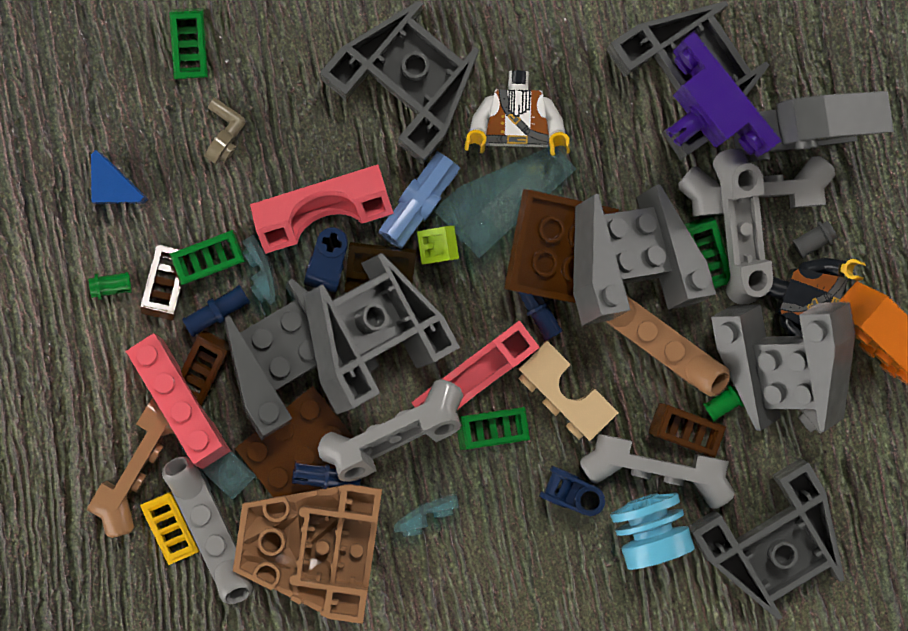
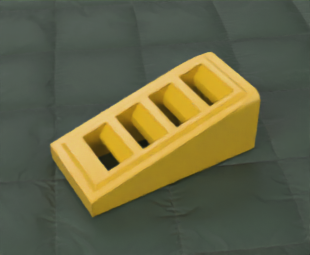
M172 491L140 505L168 565L200 552ZM169 504L170 511L158 516L155 515L153 510ZM173 516L175 517L176 523L161 529L159 522ZM179 528L181 529L183 534L166 540L165 534ZM184 540L187 541V547L173 553L171 552V546Z

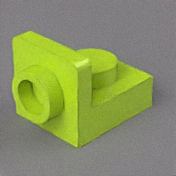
M454 225L417 231L422 265L459 259Z

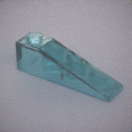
M549 146L458 187L433 211L447 226H455L456 236L479 260L517 224L523 189L550 194L576 168L557 147H555V155L552 156Z

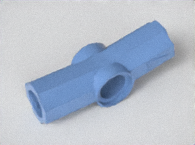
M437 151L417 180L414 178L397 202L399 204L393 211L394 214L388 216L378 233L387 242L402 249L422 221L425 222L442 199L440 196L458 174L460 167Z

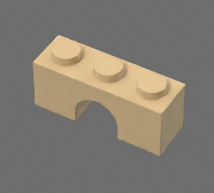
M545 341L518 368L522 373L518 379L531 392L537 388L546 397L542 403L555 416L561 412L570 421L566 427L578 440L585 436L591 441L618 412L594 388L580 399L572 400L566 398L560 391L559 379L571 364L548 341Z

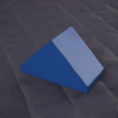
M95 150L91 154L92 203L144 204L148 200L101 152Z

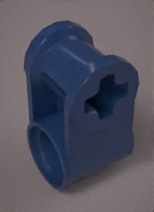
M330 227L324 229L319 234L313 256H311L304 285L316 288L324 284L328 292L336 294L348 246V238L343 230ZM332 233L338 234L337 240L342 242L341 248L335 247L333 252L328 251V245L323 243L325 237H331Z
M553 465L551 466V477L545 491H540L539 497L586 516L597 515L603 510L605 496L599 487L580 479L568 471ZM562 479L563 482L558 493L556 494L555 491L558 487L560 480ZM586 491H594L599 496V504L594 509H586L580 503V498Z

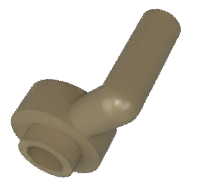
M213 98L208 105V109L229 123L215 137L204 155L205 158L216 165L220 161L226 163L234 153L236 146L232 143L244 127L245 118L217 98Z

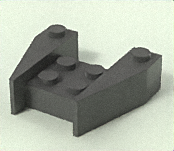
M419 0L342 46L322 69L320 79L347 101L364 79L370 75L416 113L417 116L398 137L397 144L423 165L446 137L479 50L474 47L464 60L460 59L415 21L423 8V3Z
M726 1L638 24L611 42L606 49L624 77L655 58L677 91L693 77L690 73L684 74L678 68L674 61L676 56L673 51L693 32L696 33L745 96L769 67L766 61L751 71L715 17L728 6ZM666 129L662 132L680 160L709 141L704 133L699 130L684 142L681 147H678L673 140L682 134L683 130H680L671 138L668 136Z
M888 91L792 98L777 103V110L759 112L781 139V142L771 150L757 158L754 153L750 155L743 149L738 141L740 135L737 132L734 134L735 148L743 150L745 156H749L750 162L770 159L769 153L858 141L857 136L894 132Z
M660 184L637 196L640 209L604 214L599 194H594L575 207L573 294L582 326L611 321L630 311L624 284L659 278L668 310L696 305L716 295L706 259Z
M382 253L361 263L370 279L369 281L334 300H331L324 284L303 294L320 383L336 414L354 409L380 394L364 362L398 343L403 342L416 369L434 363L460 348L441 313Z
M293 279L289 280L286 285L287 291L294 300L293 302L242 332H239L230 316L226 317L224 322L243 409L261 440L288 425L292 420L277 391L317 368L303 295L308 291ZM374 357L364 362L370 374L376 372L379 367Z
M850 302L818 303L799 314L803 336L766 337L761 304L732 305L711 317L717 350L724 365L730 371V377L756 431H761L780 419L779 409H816L820 432H825L844 419L855 342Z
M802 458L772 475L790 506L735 539L723 517L716 510L688 526L691 536L703 556L777 620L783 617L773 601L826 569L839 582L845 580L826 491L809 462Z

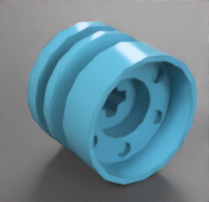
M678 493L647 495L628 502L622 508L610 514L613 523L629 521V523L616 529L618 536L633 535L634 540L626 543L621 548L629 570L664 563L695 550L689 527H673L671 523L684 516L683 509L667 511V508L680 502Z

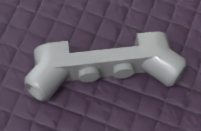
M727 149L717 154L712 165L721 184L730 279L726 287V293L734 303L743 305L755 302L758 297L764 296L770 291L773 285L772 261L765 259L759 195L765 194L761 170L756 165L749 163L743 150Z
M813 156L793 180L784 181L783 175L764 176L765 194L759 195V198L789 195L790 209L826 205L825 187L835 177V168L824 158ZM692 167L678 183V187L683 194L692 200L693 217L724 215L721 185L699 167Z
M444 379L434 381L424 404L412 410L401 411L395 418L383 424L372 425L364 433L352 439L334 432L327 433L319 443V457L322 461L335 465L338 478L341 481H355L376 472V467L373 459L425 434L435 442H438L456 433L461 427L456 411L464 396L462 390L457 385Z
M598 434L595 450L581 458L580 461L581 468L591 483L595 484L600 483L623 467L631 469L630 475L650 479L651 473L663 475V482L683 486L684 480L691 481L695 484L708 506L714 509L720 508L731 501L735 493L726 478L729 464L727 460L694 454L692 466L644 457L630 454L632 441L619 437Z
M188 456L174 458L163 467L162 477L172 491L216 583L220 599L227 604L240 603L253 593V586L250 579L233 571L236 543L211 493L212 489L202 470L193 465Z

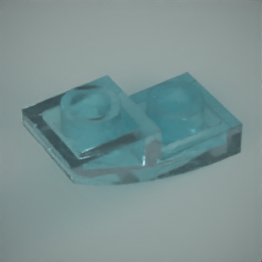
M251 235L242 242L246 247L242 253L252 268L259 266L261 270L250 277L255 283L250 288L261 303L267 300L269 305H274L278 302V293L273 268L260 241L255 235Z
M232 451L206 468L201 469L232 500L256 477L253 471Z
M457 492L431 499L411 509L394 523L395 533L402 532L403 537L422 534V528L428 527L427 513H433L434 518L454 515L453 509L459 508Z

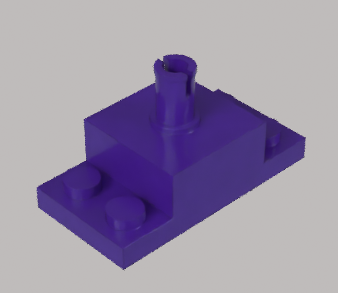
M693 32L686 37L673 51L676 56L674 61L684 74L690 73L693 78L673 95L687 112L684 117L666 129L670 138L680 130H683V133L675 138L673 142L678 147H681L684 142L701 130L716 148L737 132L740 135L738 141L743 149L750 155L754 153L757 158L780 143L781 139L696 33Z

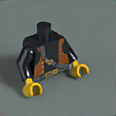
M819 258L802 262L797 269H790L786 280L773 276V285L766 295L779 299L774 313L780 316V326L787 335L803 336L799 314L818 303L839 302L849 279L855 281H862L864 279L861 276H854V267L856 265L866 266V264L856 259H850L846 262L839 259Z

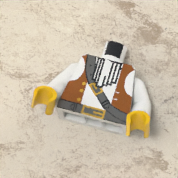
M513 70L509 71L508 90L496 89L493 96L484 98L474 113L470 131L466 136L465 150L468 151L469 145L472 143L480 145V154L484 153L485 146L548 148L550 145V154L554 156L556 146H564L566 153H570V139L565 133L563 119L552 100L543 97V92L540 90H528L529 72Z

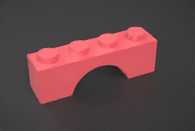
M378 164L250 204L255 229L265 254L296 245L301 233L307 226L326 216L347 215L363 224L394 214Z
M519 320L442 379L457 385L462 390L464 396L458 407L459 409L540 347ZM431 387L411 402L415 408L424 404Z
M153 333L126 350L127 355L193 465L204 469L231 452L214 422L208 417L194 397L181 373V367L162 338Z

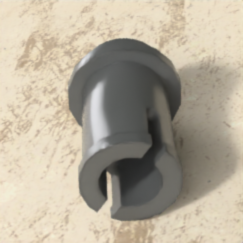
M819 221L817 222V227L793 239L792 243L801 258L804 259L807 255L826 244L833 245V240L838 237L828 221L824 223Z

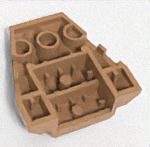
M345 484L327 489L243 503L233 571L270 590L274 589L290 597L292 601L298 604L302 603L320 612V615L328 619L363 624L382 488Z

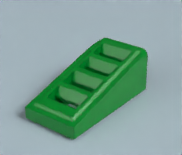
M204 8L170 10L174 79L207 78ZM197 19V26L178 25V20ZM198 33V39L179 40V34ZM199 47V53L180 54V48ZM200 60V67L181 68L180 61Z
M706 216L686 223L685 226L693 239L694 234L706 230L709 231V234L695 238L694 241L698 247L713 243L714 247L703 250L701 253L705 259L716 255L718 257V260L708 263L710 271L721 268L723 272L712 276L714 288L727 285L730 279V268L716 219L712 216Z
M235 230L170 253L181 285L247 262ZM228 241L233 259H227L222 242ZM215 246L220 264L215 265L209 247ZM200 250L208 266L204 270H202L196 254ZM189 255L195 273L189 275L183 256Z
M525 407L458 417L461 423V427L457 431L460 450L530 440ZM514 415L517 435L514 436L511 435L509 416ZM499 417L501 419L503 437L498 438L496 418ZM486 419L489 439L487 440L484 438L482 420ZM472 421L476 439L474 442H472L469 422Z

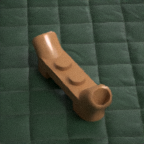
M627 296L631 310L611 321H606L614 330L624 335L675 372L684 381L709 397L720 394L726 388L730 380V371L726 366L709 356Z
M154 398L150 400L136 423L137 426L146 430L147 433L116 486L108 481L101 483L87 508V511L102 519L105 535L110 538L129 534L135 528L127 498L131 491L137 493L147 477V475L143 474V471L148 462L154 464L164 448V446L160 445L163 437L174 433Z

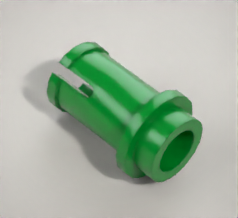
M129 271L99 277V274H95V277L88 278L91 298L98 297V300H102V296L132 293Z
M728 384L727 390L703 404L714 422L739 405L741 408L744 407L734 385Z

